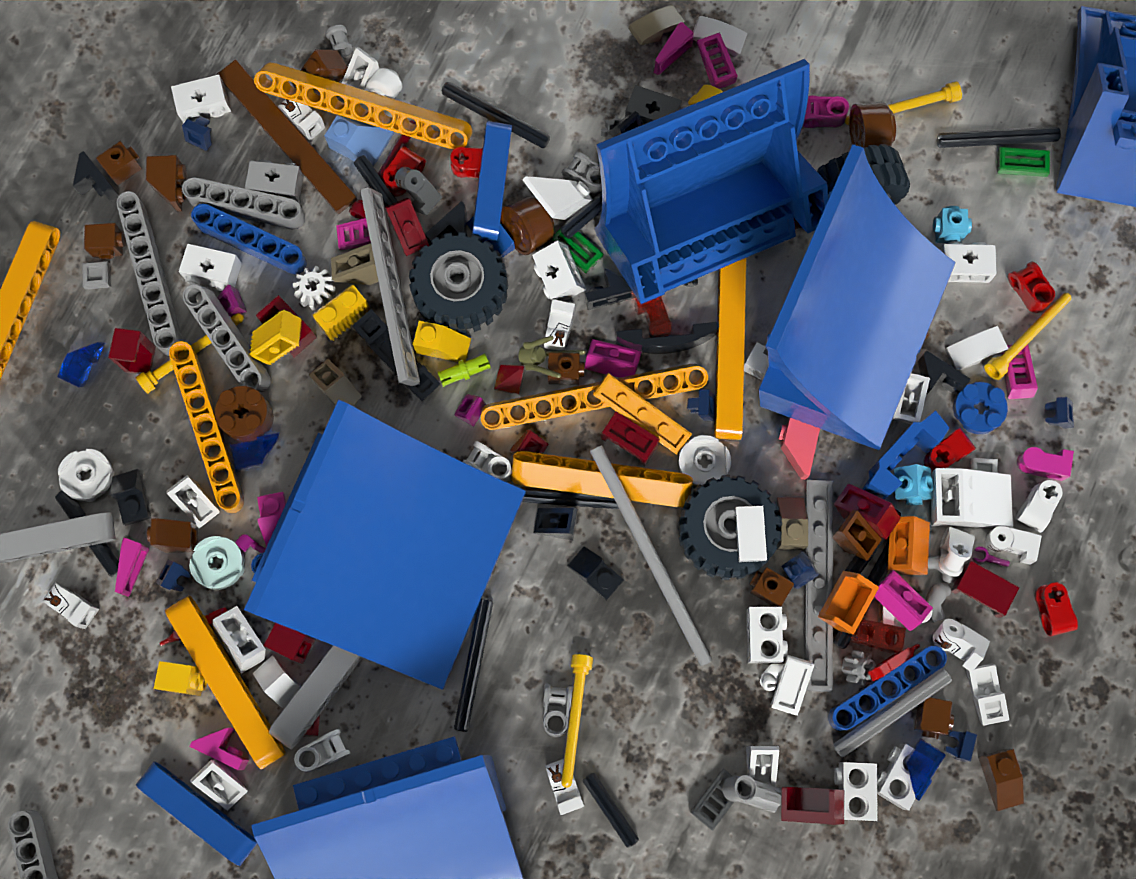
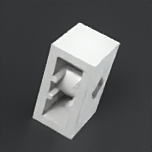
M220 75L171 86L176 111L183 123L187 119L194 122L200 116L204 118L220 117L224 113L231 112L226 87Z
M556 241L532 255L535 261L533 265L535 272L544 282L543 291L548 299L564 302L586 290L566 244Z
M953 241L944 244L940 249L945 255L956 262L948 282L990 283L997 274L995 245H987L985 242L963 245L960 242Z
M187 244L179 273L183 276L185 282L190 285L205 284L209 285L213 290L222 292L227 285L235 288L242 263L235 254Z
M237 606L213 619L215 635L241 674L264 661L266 649Z

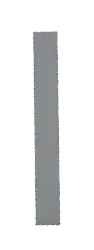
M366 187L360 191L398 381L402 384L414 386L420 384L383 198L381 193Z
M806 479L805 506L808 516V547L805 548V553L820 574L805 584L804 660L814 663L806 691L833 692V627L818 618L833 589V480Z

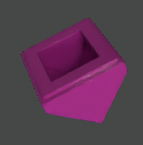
M227 285L217 298L228 315L232 317L237 313L243 314L247 312L239 291L233 286Z
M466 394L455 411L454 416L474 427L486 403L479 396Z

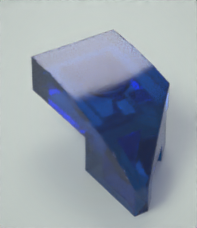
M97 342L67 353L57 377L77 387H84L92 364L98 363L105 343Z
M279 433L259 436L254 441L230 445L235 471L239 472L262 466L277 443Z
M921 738L906 760L914 796L918 801H920L931 784L932 776L946 756L945 753Z

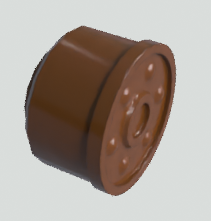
M858 103L852 105L849 114L851 145L863 148L869 145L879 146L880 144L892 146L896 138V121L893 111L886 103Z
M528 196L502 208L501 224L514 241L515 249L522 255L533 253L534 250L553 239V218L538 199Z

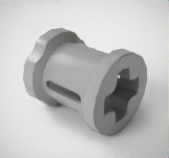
M334 25L326 30L325 34L332 44V50H338L341 57H347L353 52L352 44L348 43L346 37L347 30L344 25Z

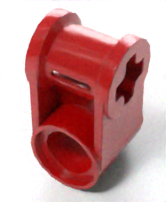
M402 147L397 152L395 158L383 173L384 182L395 197L406 193L405 189L398 187L395 183L396 172L402 167H409L422 173L426 165V159L407 147Z
M455 148L450 155L453 174L460 178H479L483 148Z
M1031 261L1018 272L1013 271L1008 274L1011 287L1017 292L1029 311L1041 313L1054 300V288L1047 281L1037 263ZM1035 295L1042 296L1044 301L1038 300Z
M959 428L926 454L923 460L924 466L930 467L931 473L935 468H948L974 451L976 447L963 430ZM940 457L942 461L938 463L935 458Z
M1058 582L1038 587L1035 592V600L1045 633L1051 637L1077 630V617L1073 611L1066 587ZM1053 592L1054 598L1050 599L1048 594Z

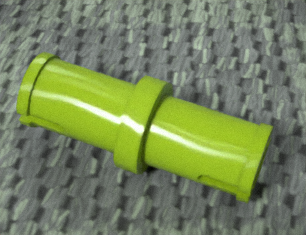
M484 353L465 362L463 360L458 361L459 364L437 373L443 387L464 378L466 381L470 379L471 375L491 369Z

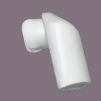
M771 664L761 675L760 684L765 690L772 691L776 688L784 664Z

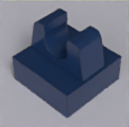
M202 116L194 122L187 119L182 125L185 141L207 151L212 145L210 138L211 128L207 127L210 120Z
M709 389L699 390V397L687 399V409L690 410V413H698L704 421H714L715 395Z
M1058 397L1056 401L1045 404L1047 411H1056L1054 417L1045 418L1049 425L1061 426L1063 429L1074 428L1073 402L1068 397Z
M803 551L781 566L789 580L794 583V588L796 589L801 588L820 575L808 555Z
M168 559L156 583L168 590L183 591L184 587L177 584V578L179 576L190 578L191 574L183 566Z
M968 731L948 732L947 736L953 737L957 745L954 748L944 746V751L955 757L954 759L971 762L977 734Z

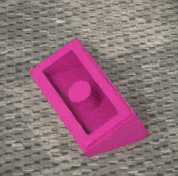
M592 339L586 357L585 369L606 375L609 373L618 378L636 375L641 351Z
M894 570L878 585L879 589L874 596L909 631L920 625L933 609Z

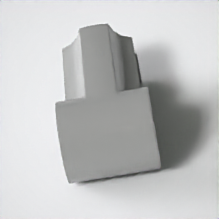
M748 775L732 776L723 783L722 791L729 801L742 802L770 812H776L777 808L781 805L782 794L780 788L756 781ZM738 783H740L742 786L741 795L738 793L737 790Z

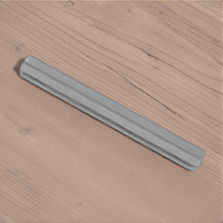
M944 668L939 669L835 742L833 745L835 750L841 757H845L952 681L951 676Z

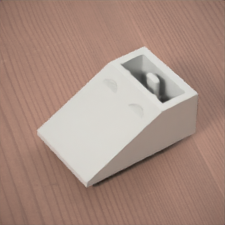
M935 468L931 473L934 482V489L932 490L933 499H931V526L1013 527L1011 475L957 468Z

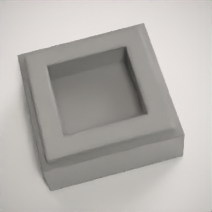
M108 261L82 263L83 288L87 290L111 287L110 263Z

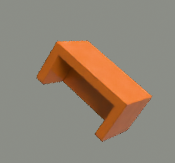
M915 516L900 517V521L889 535L888 570H894L902 575H928L930 522Z
M842 571L818 618L839 631L854 634L879 587L858 573Z

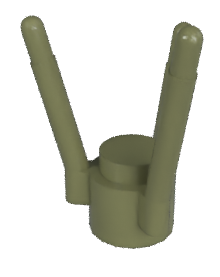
M551 335L532 342H524L519 350V361L522 365H525L526 370H534L560 378V373L538 366L545 361L546 357H549V352L580 353V355H584L586 351H545L539 345L552 341L554 337Z

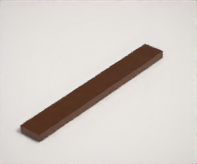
M234 60L217 73L229 91L291 162L300 167L305 178L338 215L357 201L354 193L265 92L260 91L256 87L252 77L237 60Z

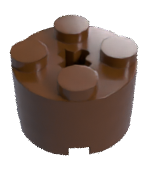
M237 386L225 390L220 394L215 407L217 424L229 437L237 442L246 444L257 442L272 428L274 421L273 410L268 401L254 388Z

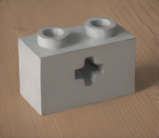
M264 159L250 161L245 189L290 198L299 203L304 176L300 167L294 163L284 162L283 164H276Z

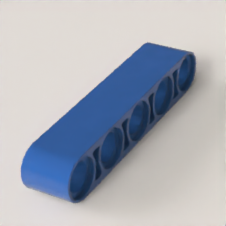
M487 121L485 128L472 235L475 234L482 239L497 241L512 125Z
M199 204L191 212V218L201 232L294 275L302 273L307 266V260L300 248L288 241L207 204ZM210 216L208 221L201 222L204 217ZM227 226H232L230 231L223 232ZM254 236L252 241L245 243L247 237ZM276 246L273 252L266 253L269 247ZM298 256L296 262L288 263L291 257Z
M938 646L921 649L912 658L885 676L871 682L833 707L828 714L829 724L836 730L853 728L943 668L947 662L945 651ZM928 652H932L936 656L937 662L935 666L927 663L926 655ZM906 666L911 667L915 672V677L912 681L907 680L904 676ZM884 681H888L893 687L890 696L882 692L881 685ZM862 695L867 696L871 702V706L867 711L863 710L859 705V699ZM840 710L845 711L848 715V722L844 726L840 725L836 719V715Z
M154 761L136 783L138 789L232 863L241 866L257 845L255 838L163 765Z

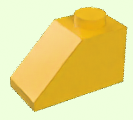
M419 321L413 347L416 354L455 362L463 360L465 362L471 338L443 325Z

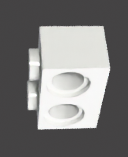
M749 607L746 610L748 663L783 662V657L788 655L787 641H783V630L787 629V616L782 614V607ZM762 615H768L773 619L774 624L771 629H766L761 625L760 618ZM763 642H770L774 646L772 656H766L762 653L761 645Z
M900 744L899 747L895 746L891 750L887 758L890 763L886 771L881 770L877 776V794L902 810H910L935 761L907 744ZM906 756H910L914 760V767L911 771H907L903 767V759ZM895 779L901 784V791L896 796L891 793L889 788L890 783Z
M839 762V768H835L834 781L835 785H839L840 790H845L844 820L877 821V764ZM853 769L858 770L861 774V780L857 785H853L849 780V773ZM854 797L858 798L861 802V809L857 813H852L849 809V802Z

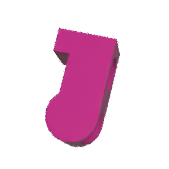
M1031 447L1018 456L1017 466L1022 472L1063 481L1071 476L1074 451L1063 449L1055 455L1044 453L1040 448Z

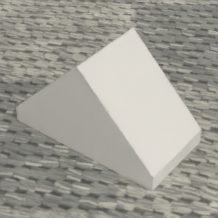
M359 47L356 48L342 84L367 91L366 84L379 69L378 62Z
M911 373L893 419L910 424L920 422L930 380L929 377Z
M188 475L166 491L198 528H201L220 513L198 482Z
M274 655L253 672L263 691L283 709L286 708L302 687Z
M779 746L746 747L747 775L756 781L776 787Z
M210 760L190 779L191 783L227 811L248 792L246 787L230 769L218 760Z

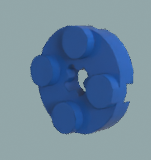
M975 382L966 385L956 396L953 404V413L956 420L960 421L966 431L974 434H987L997 429L1005 420L1008 412L1004 391L985 382ZM979 402L983 403L987 409L982 414H979L978 409L974 408V405L979 404Z

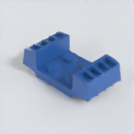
M934 411L922 422H914L868 471L869 479L862 490L885 500L903 484L890 471L896 467L903 459L902 457L915 445L928 454L941 442L949 430V426L937 411Z

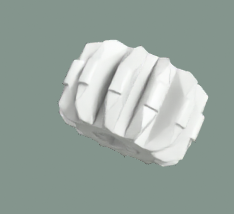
M315 266L313 271L310 272L308 268H305V275L297 274L296 278L299 282L293 283V288L296 290L294 296L300 300V304L303 307L309 305L311 310H315L317 304H319L322 308L325 305V301L330 302L333 299L330 294L337 292L336 287L333 286L335 282L332 280V276H329V272L326 269L320 272L319 267ZM317 286V290L313 291L312 287Z

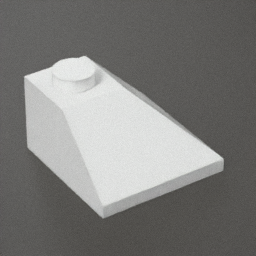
M528 176L523 179L524 183L549 215L555 219L569 220L593 200L589 195V188L581 181Z

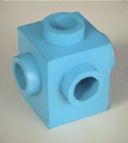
M958 206L942 208L938 216L934 217L933 220L935 243L953 241L962 243L972 229V219L968 218V209H960Z
M914 464L894 468V476L903 483L894 491L895 499L906 501V505L910 506L922 505L923 500L933 499L932 490L934 489V482L930 467Z

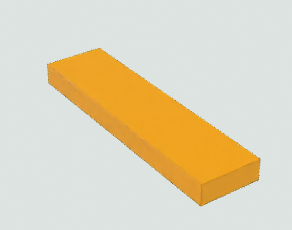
M607 373L593 392L595 397L616 412L660 439L659 443L676 455L692 435L683 426L609 373Z

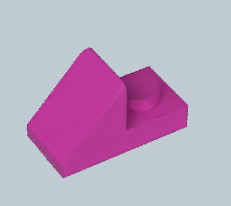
M283 491L257 497L261 517L257 521L266 547L286 505V497Z
M228 727L192 741L189 746L237 770H244L249 761L242 757L244 752L230 745L226 749L235 730L234 728Z

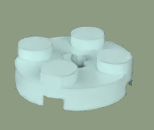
M211 536L199 542L193 550L195 552L189 564L193 578L198 583L214 590L230 587L245 571V559L242 550L235 542L221 536ZM215 556L224 560L220 569L211 567Z

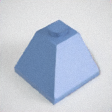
M337 115L324 136L330 149L353 161L365 155L374 167L395 132Z

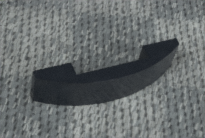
M371 309L352 327L397 376L388 326ZM415 358L420 384L414 386L404 385L419 400L424 401L441 383Z
M719 322L693 324L691 334L646 339H643L642 329L616 331V344L648 354L681 352L697 347L717 335Z

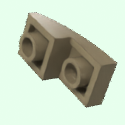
M670 5L641 17L630 24L628 29L640 45L660 41L663 33L674 31L680 22L685 24V20L675 7Z

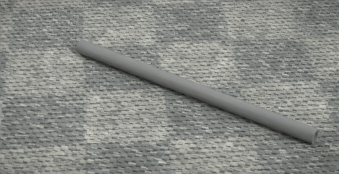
M602 445L591 450L590 453L697 661L700 666L711 662V656Z

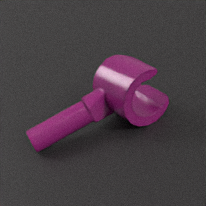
M246 534L241 535L235 541L236 545L244 552L250 547L260 553H264L266 549Z
M976 547L974 550L984 554V559H972L978 565L989 562L1008 567L1010 564L1008 560L989 555L988 550L984 547Z

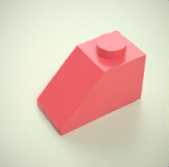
M790 418L786 425L782 424L778 440H783L781 449L800 479L806 480L811 472L820 428Z

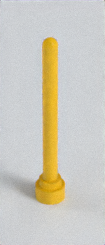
M958 81L947 83L940 91L889 104L888 107L894 114L941 100L953 103L962 99V90ZM849 116L845 120L847 125H849Z
M1063 293L1002 356L991 358L984 366L986 373L993 379L1000 380L1008 372L1009 363L1070 302L1071 295Z
M237 313L231 319L237 326L243 322L244 316L241 313ZM205 335L190 346L197 354L212 342ZM189 351L181 352L178 355V360L187 359ZM171 359L153 372H142L135 377L147 394L156 389L155 385L159 383V379L174 370Z
M574 654L571 659V668H573L575 677L561 779L562 786L566 788L572 785L585 677L589 674V670H592L593 657L582 654Z

